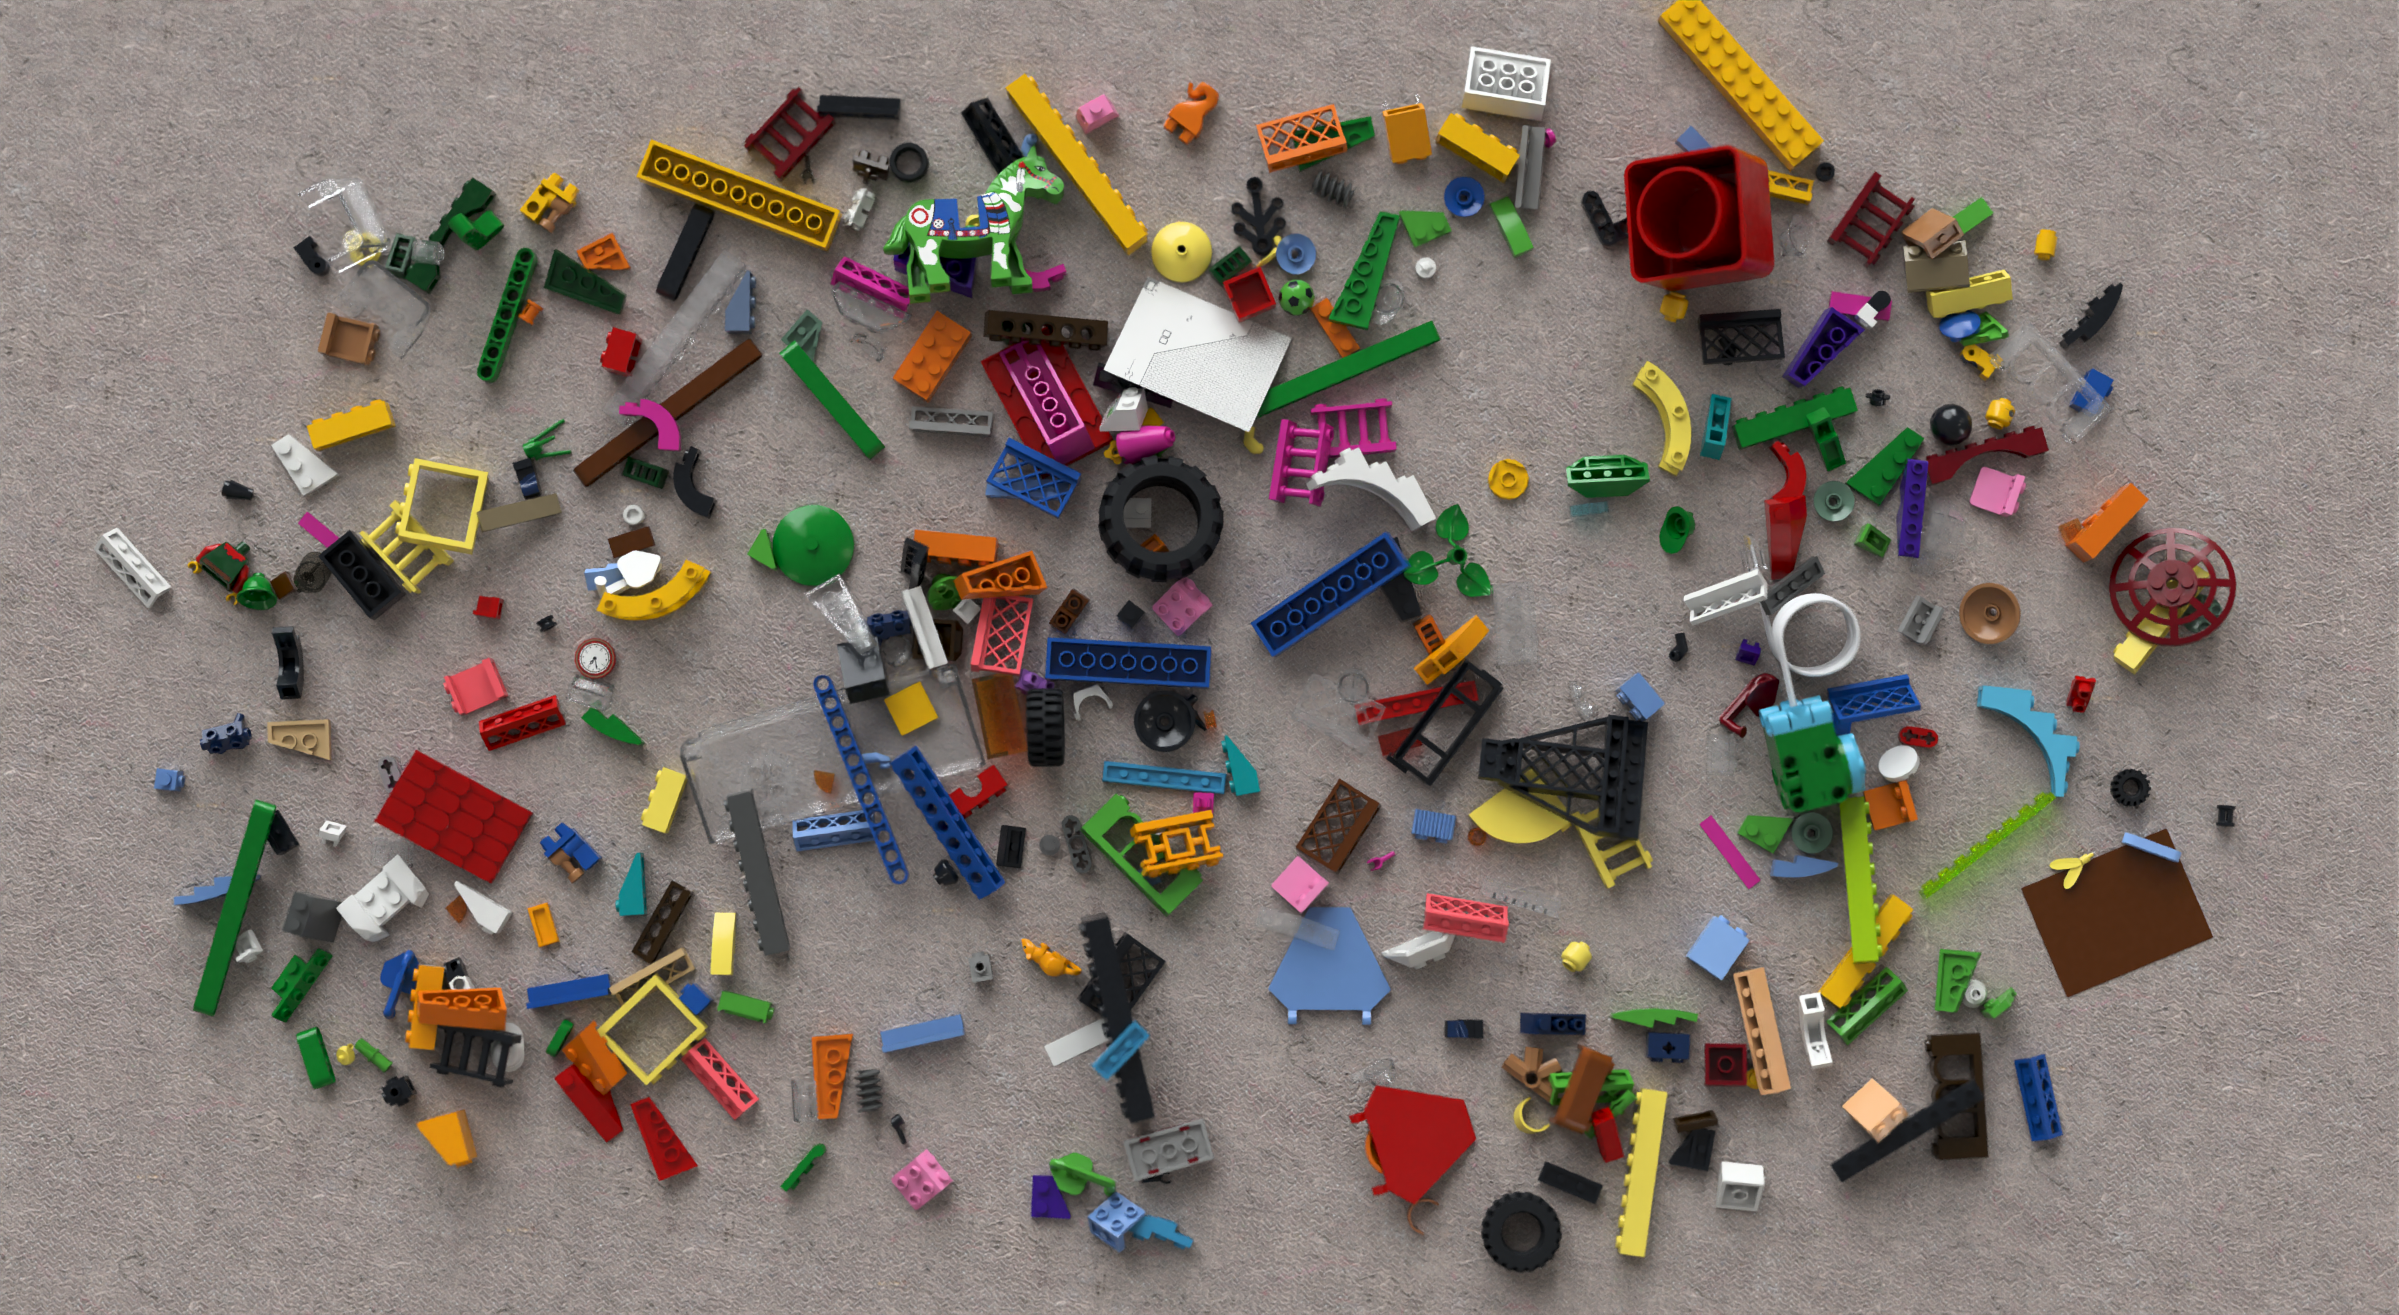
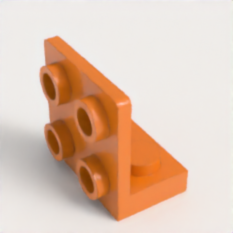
M1907 780L1863 792L1865 802H1869V816L1874 830L1918 820Z

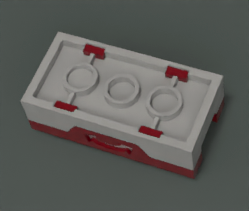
M1203 1117L1123 1141L1134 1181L1214 1159Z

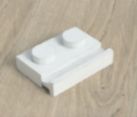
M1152 498L1129 499L1123 510L1126 528H1151Z

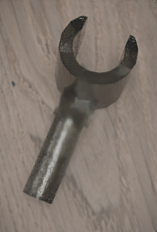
M809 155L805 156V170L801 173L805 185L808 178H811L813 184L816 181L810 168Z

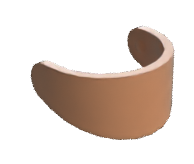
M1420 1198L1415 1204L1417 1205L1420 1202L1429 1201L1433 1204L1439 1205L1438 1202L1429 1198ZM1411 1204L1407 1211L1409 1225L1413 1230L1424 1235V1232L1415 1228L1411 1223L1410 1215L1415 1206Z

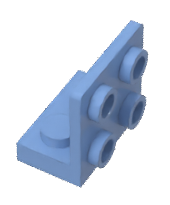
M1115 1192L1088 1216L1090 1232L1120 1253L1125 1248L1124 1234L1145 1216V1211L1118 1192Z

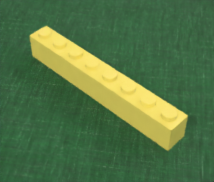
M1640 1088V1092H1636L1637 1100H1635V1104H1638L1637 1113L1634 1112L1632 1117V1125H1635L1634 1133L1630 1134L1629 1139L1632 1151L1631 1154L1628 1153L1626 1165L1629 1166V1173L1624 1176L1626 1194H1622L1621 1207H1624L1623 1215H1619L1618 1227L1621 1228L1620 1236H1616L1615 1248H1618L1620 1254L1645 1257L1667 1092Z

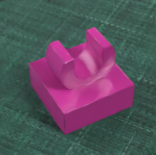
M1194 792L1193 813L1212 810L1213 814L1214 793Z

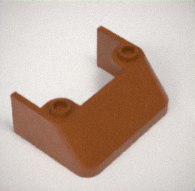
M1578 1044L1577 1048L1581 1049L1576 1064L1554 1118L1550 1117L1548 1121L1583 1135L1584 1131L1588 1133L1592 1121L1589 1119L1607 1073H1612L1615 1063L1612 1062V1057Z

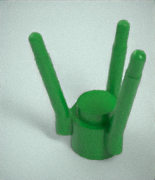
M561 419L523 444L527 458H535L537 461L542 458L571 454V450L541 454L544 451L542 445L554 440L555 436L553 435L542 441H539V439L565 422L564 419Z

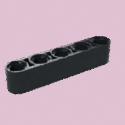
M697 203L694 204L657 285L656 294L673 301L677 300L713 221L715 211Z

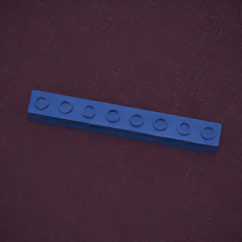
M914 746L897 756L890 762L894 773L898 775L904 784V788L915 801L917 808L923 813L928 825L936 833L938 840L947 850L949 857L955 862L960 874L970 885L972 892L980 900L997 891L1005 883L1004 879L918 747Z

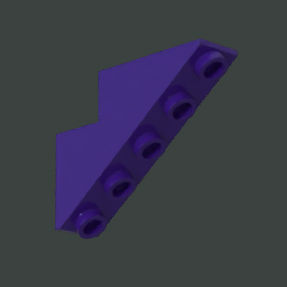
M1908 459L1900 483V507L1896 517L1898 556L1919 558L1928 461Z

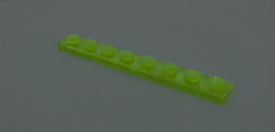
M2042 791L2033 798L2035 802L2029 806L2028 804L2022 806L2017 811L2019 813L2014 818L2010 816L2001 823L2003 827L1997 831L1996 829L1990 831L1985 836L1987 838L1982 843L1978 841L1969 848L1971 852L1965 856L1963 854L1953 860L1955 863L1949 869L1946 866L1937 873L1938 877L1933 881L1929 879L1922 884V890L1918 893L1923 899H1928L2055 800L2056 797L2053 793H2044Z

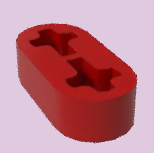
M1906 726L1899 731L1898 739L1905 745L1931 748L1937 744L1938 735L1931 729ZM1910 730V734L1916 735V738H1910L1906 741L1903 733H1907ZM1930 733L1933 741L1929 742L1928 745L1926 740L1920 739V736H1927Z

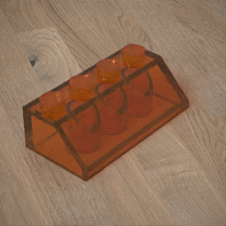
M998 673L971 679L987 758L995 759L1027 753V738L1017 689L1015 688L1014 675Z

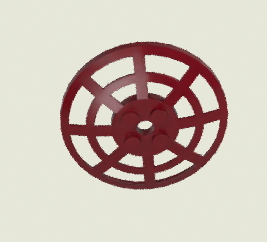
M2165 528L2138 537L2121 552L2112 568L2109 592L2114 612L2129 632L2151 644L2177 647L2199 642L2220 628L2233 608L2236 597V578L2228 556L2213 540L2196 531L2183 528ZM2166 533L2167 544L2153 547L2143 554L2134 548L2147 538ZM2175 533L2194 536L2203 540L2208 545L2198 551L2188 545L2175 543ZM2175 549L2189 552L2194 557L2187 563L2176 560ZM2167 550L2166 561L2155 564L2148 558L2156 552ZM2216 550L2223 559L2229 573V579L2216 578L2214 568L2206 558L2212 551ZM2129 554L2137 561L2130 571L2128 582L2116 584L2119 566L2124 557ZM2202 561L2208 570L2210 578H2197L2193 568ZM2143 564L2150 570L2148 578L2144 581H2135L2136 573L2140 565ZM2169 580H2176L2178 586L2175 589H2170L2166 586V583ZM2198 587H2210L2209 595L2204 604L2195 598ZM2217 587H2229L2227 603L2217 618L2208 609L2215 598ZM2147 589L2151 599L2144 607L2137 599L2135 590ZM2129 591L2130 599L2138 611L2131 621L2121 610L2116 592ZM2190 604L2197 610L2189 616L2178 618L2177 608ZM2156 605L2169 609V619L2158 617L2150 612ZM2200 616H2203L2211 624L2196 634L2179 638L2178 625L2190 623ZM2144 618L2157 624L2170 626V638L2148 634L2137 626Z

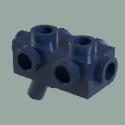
M895 610L889 614L876 613L867 617V621H863L865 633H869V636L877 635L880 648L883 639L887 640L893 636L911 634L910 626H912L907 611Z
M237 713L233 723L202 730V739H200L202 750H208L210 754H223L227 750L243 749L246 745H250L249 740L252 739L250 729L246 728L243 724L245 716Z

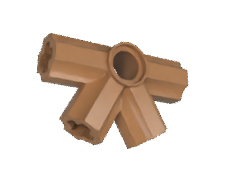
M1525 1047L1524 1062L1511 1053L1501 1068L1550 1103L1553 1090L1549 1081L1550 1073H1563L1557 1059L1553 1058L1542 1063L1543 1048ZM1529 1073H1535L1537 1077L1536 1082L1533 1084H1528L1526 1081V1076Z

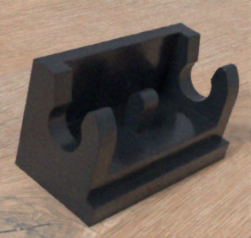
M276 810L267 840L276 855H284L300 844L280 811Z

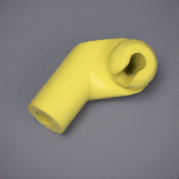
M1252 426L1249 432L1245 431L1243 444L1250 453L1261 454L1264 447L1254 438L1255 427Z

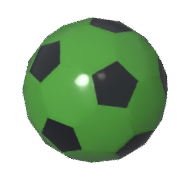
M1291 280L1281 288L1278 299L1280 306L1286 313L1300 316L1306 314L1312 308L1315 295L1308 283L1302 280Z

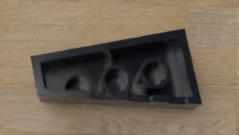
M1398 537L1393 538L1401 549ZM1403 573L1380 587L1401 623L1421 617L1422 613L1412 582L1408 581Z

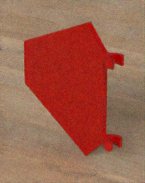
M1375 1085L1364 1111L1349 1116L1351 1124L1366 1120L1385 1179V1184L1371 1188L1373 1195L1379 1196L1389 1191L1413 1205L1476 1140L1465 1102L1462 1099Z

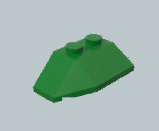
M1627 455L1586 456L1574 462L1571 466L1566 467L1568 486L1586 498L1629 496L1650 482L1648 464L1645 462L1641 463Z

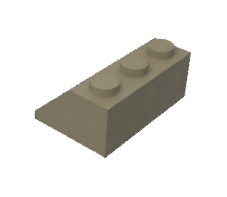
M1965 240L1954 242L1933 259L1929 258L1925 250L1918 245L1903 247L1907 293L1970 287Z

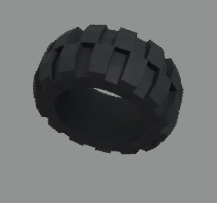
M1155 455L1141 458L1140 462L1133 465L1129 463L1117 473L1112 482H1109L1103 493L1098 512V528L1101 541L1104 542L1107 553L1114 563H1119L1126 569V573L1138 579L1144 577L1151 579V582H1167L1170 579L1178 578L1180 580L1193 574L1200 566H1204L1213 555L1219 543L1224 523V511L1221 509L1220 504L1221 497L1215 485H1211L1206 479L1207 475L1197 466L1191 467L1183 463L1184 459L1172 456L1164 459L1157 458ZM1155 486L1172 488L1183 494L1190 501L1196 512L1198 527L1194 538L1184 547L1171 552H1155L1140 546L1128 533L1123 517L1124 507L1133 495L1143 489Z

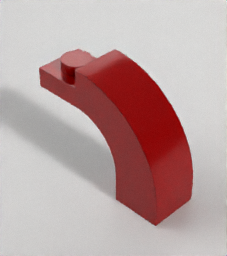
M1776 441L1769 449L1783 465L1786 472V480L1782 489L1770 499L1800 496L1803 494L1806 485V468L1803 459L1798 451L1791 456L1787 445L1784 442Z

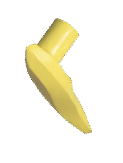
M1280 235L1273 238L1276 248L1256 265L1257 268L1276 258V249L1282 240Z

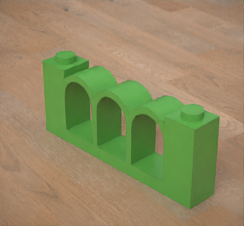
M1115 794L1081 827L1080 831L1167 917L1203 881L1202 875L1197 869L1190 871L1187 868L1180 869L1181 871L1178 872L1176 879L1159 894L1143 878L1142 873L1139 874L1123 858L1135 845V839L1118 853L1103 838L1122 819H1129L1135 824L1143 823L1137 814L1128 812L1130 809L1128 806L1129 801L1124 796ZM1150 834L1152 841L1156 845L1161 844L1158 835ZM1163 852L1157 854L1158 862L1165 860Z

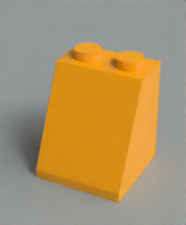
M465 1109L416 1123L417 1128L448 1165L455 1164L457 1168L473 1163L472 1159L477 1157Z

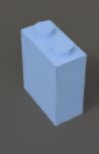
M1721 915L1711 918L1685 956L1718 980H1722L1749 942V939L1746 938V932L1738 927L1734 929L1729 926L1730 921Z

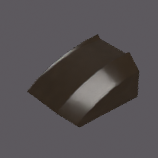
M933 619L947 661H956L962 654L963 628L957 620ZM913 629L912 659L924 660Z

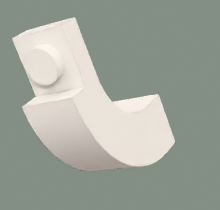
M1820 993L1799 996L1800 1026L1805 1052L1809 1057L1811 1069L1829 1067L1833 1063L1825 1035V1010Z

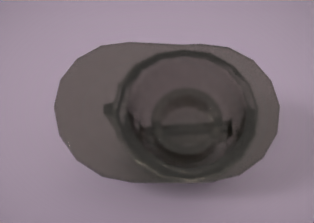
M313 551L307 553L298 565L293 577L298 593L320 592L331 577L332 572L318 557L321 554L320 552Z

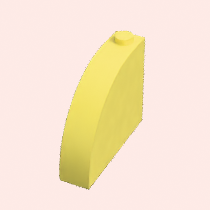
M1532 769L1524 773L1529 781L1537 777V774ZM1541 779L1534 783L1545 785ZM1505 788L1468 815L1472 822L1487 835L1504 842L1517 844L1536 842L1553 835L1559 830L1564 832L1572 826L1569 821ZM1529 792L1566 812L1565 806L1556 795Z

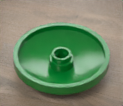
M806 505L789 512L778 524L772 544L774 558L780 570L791 580L806 586H822L838 579L849 567L855 548L854 536L846 520L836 511L821 505Z

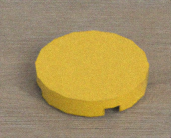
M1505 459L1493 465L1488 475L1489 488L1500 499L1511 500L1518 498L1528 486V473L1525 467L1516 460Z

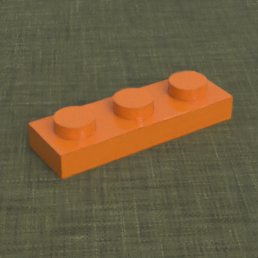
M1326 298L1310 310L1341 358H1344L1360 350V347L1346 325L1329 321L1334 307L1329 299Z

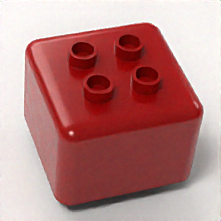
M1724 145L1636 160L1626 167L1624 184L1630 271L1636 281L1668 291H1679L1760 279L1772 273L1775 261L1767 164L1762 158L1733 146Z

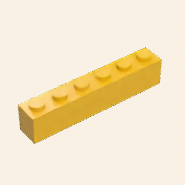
M1894 894L1888 896L1878 910L1879 916H1875V924H1880L1881 936L1877 937V945H1882V956L1888 950V947H1886L1891 940L1894 941L1901 932L1899 928L1902 924L1906 925L1913 916L1911 912L1914 909ZM1851 946L1817 993H1820L1823 998L1835 1007H1845L1852 999L1851 993L1854 989L1857 991L1864 983L1862 978L1866 973L1870 974L1876 964H1853Z

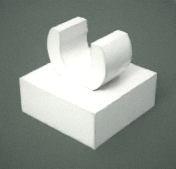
M963 599L953 611L969 625L980 613L981 608L971 599Z
M326 821L319 830L318 837L323 838V844H326L328 840L333 841V847H336L345 834L346 826Z

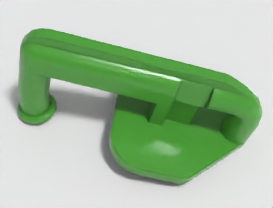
M1071 1153L1059 1159H1051L1049 1162V1168L1057 1187L1062 1192L1070 1195H1079L1084 1191L1088 1181L1104 1187V1193L1107 1196H1111L1116 1192L1115 1181L1092 1172L1093 1163L1090 1158L1084 1155Z

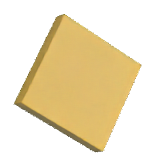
M921 681L884 699L902 736L939 718Z

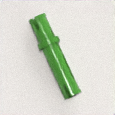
M1628 1089L1616 1101L1610 1102L1609 1108L1614 1118L1619 1114L1622 1115L1625 1112L1624 1110L1637 1100V1097L1631 1090ZM1592 1124L1588 1133L1584 1131L1590 1139L1595 1136Z

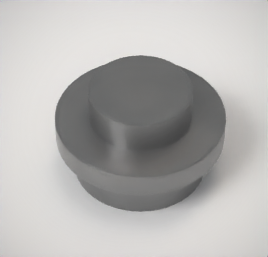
M1053 835L1044 836L1040 840V850L1046 855L1056 854L1060 848L1058 838Z

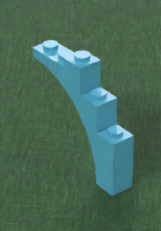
M1979 686L1977 707L1994 710L2008 716L2020 724L2033 737L2041 749L2048 766L2051 780V797H2064V793H2067L2068 782L2065 781V776L2069 772L2070 767L2067 757H2076L2080 748L2077 736L2053 734L2057 727V719L2054 718L2055 713L2030 711V708H2033L2034 705L2032 690Z

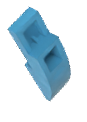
M1145 1215L1128 1230L1133 1233V1237L1144 1241V1238L1149 1239L1153 1232L1155 1233L1154 1237L1163 1241L1170 1239L1174 1241V1246L1184 1250L1185 1247L1190 1248L1193 1242V1238L1175 1231L1177 1222L1157 1216Z

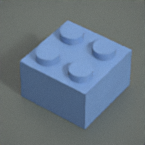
M1639 672L1615 690L1618 693L1616 695L1617 699L1623 705L1626 703L1631 709L1629 713L1636 721L1638 719L1640 721L1648 719L1665 704Z

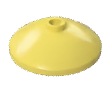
M1176 222L1167 225L1159 231L1153 241L1151 255L1155 268L1163 277L1174 282L1184 283L1199 278L1207 270L1212 258V247L1208 236L1201 228L1188 222ZM1181 246L1186 249L1183 253L1178 252V248Z

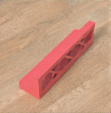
M706 1038L701 1040L681 1058L685 1065L734 1120L738 1119L759 1100ZM703 1045L708 1051V1057L702 1056L697 1049ZM713 1063H718L722 1067V1072L715 1071ZM726 1078L733 1079L735 1088L729 1087L726 1083ZM740 1093L746 1094L751 1101L745 1105L740 1099Z

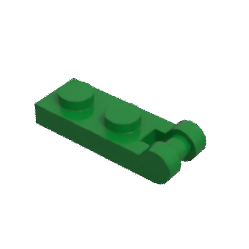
M822 1143L816 1144L780 1187L785 1192L789 1189L794 1190L801 1182L799 1177L803 1173L807 1175L814 1167V1164H812L814 1159L825 1154L826 1146Z

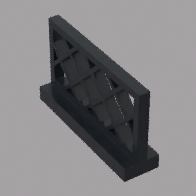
M1781 309L1700 314L1697 323L1700 332L1703 365L1784 359ZM1767 325H1776L1777 333L1773 337L1764 331ZM1753 326L1759 332L1751 338L1743 332L1747 327ZM1727 328H1733L1738 332L1733 340L1723 333ZM1712 329L1718 335L1713 341H1710L1705 337L1704 330ZM1760 333L1770 340L1764 348L1755 341ZM1740 335L1749 341L1744 349L1735 343V340ZM1720 336L1729 343L1724 350L1714 344ZM1773 342L1779 347V354H1771L1766 348ZM1751 344L1761 350L1756 356H1751L1746 352ZM1731 345L1740 351L1737 357H1730L1725 353ZM1710 347H1713L1720 353L1717 358L1707 359V351Z
M1124 932L1115 946L1119 963L1128 962L1129 973L1122 974V976H1130L1132 987L1125 988L1126 991L1132 990L1133 999L1129 1002L1131 1011L1166 961L1131 935ZM1133 944L1140 947V957L1130 958L1129 950ZM1154 957L1159 961L1155 969L1146 970V958ZM1142 959L1144 971L1132 972L1131 961ZM1144 974V984L1134 987L1133 975ZM1091 978L1077 999L1099 1014L1097 1007L1091 1004L1096 997L1092 988L1095 979Z

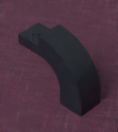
M691 446L684 453L682 460L684 465L675 463L673 472L674 487L678 497L685 506L694 513L710 519L717 500L698 492L694 486L693 472L701 451Z
M294 626L273 627L272 635L279 659V673L276 686L280 699H301L304 683V664L300 637L296 635Z

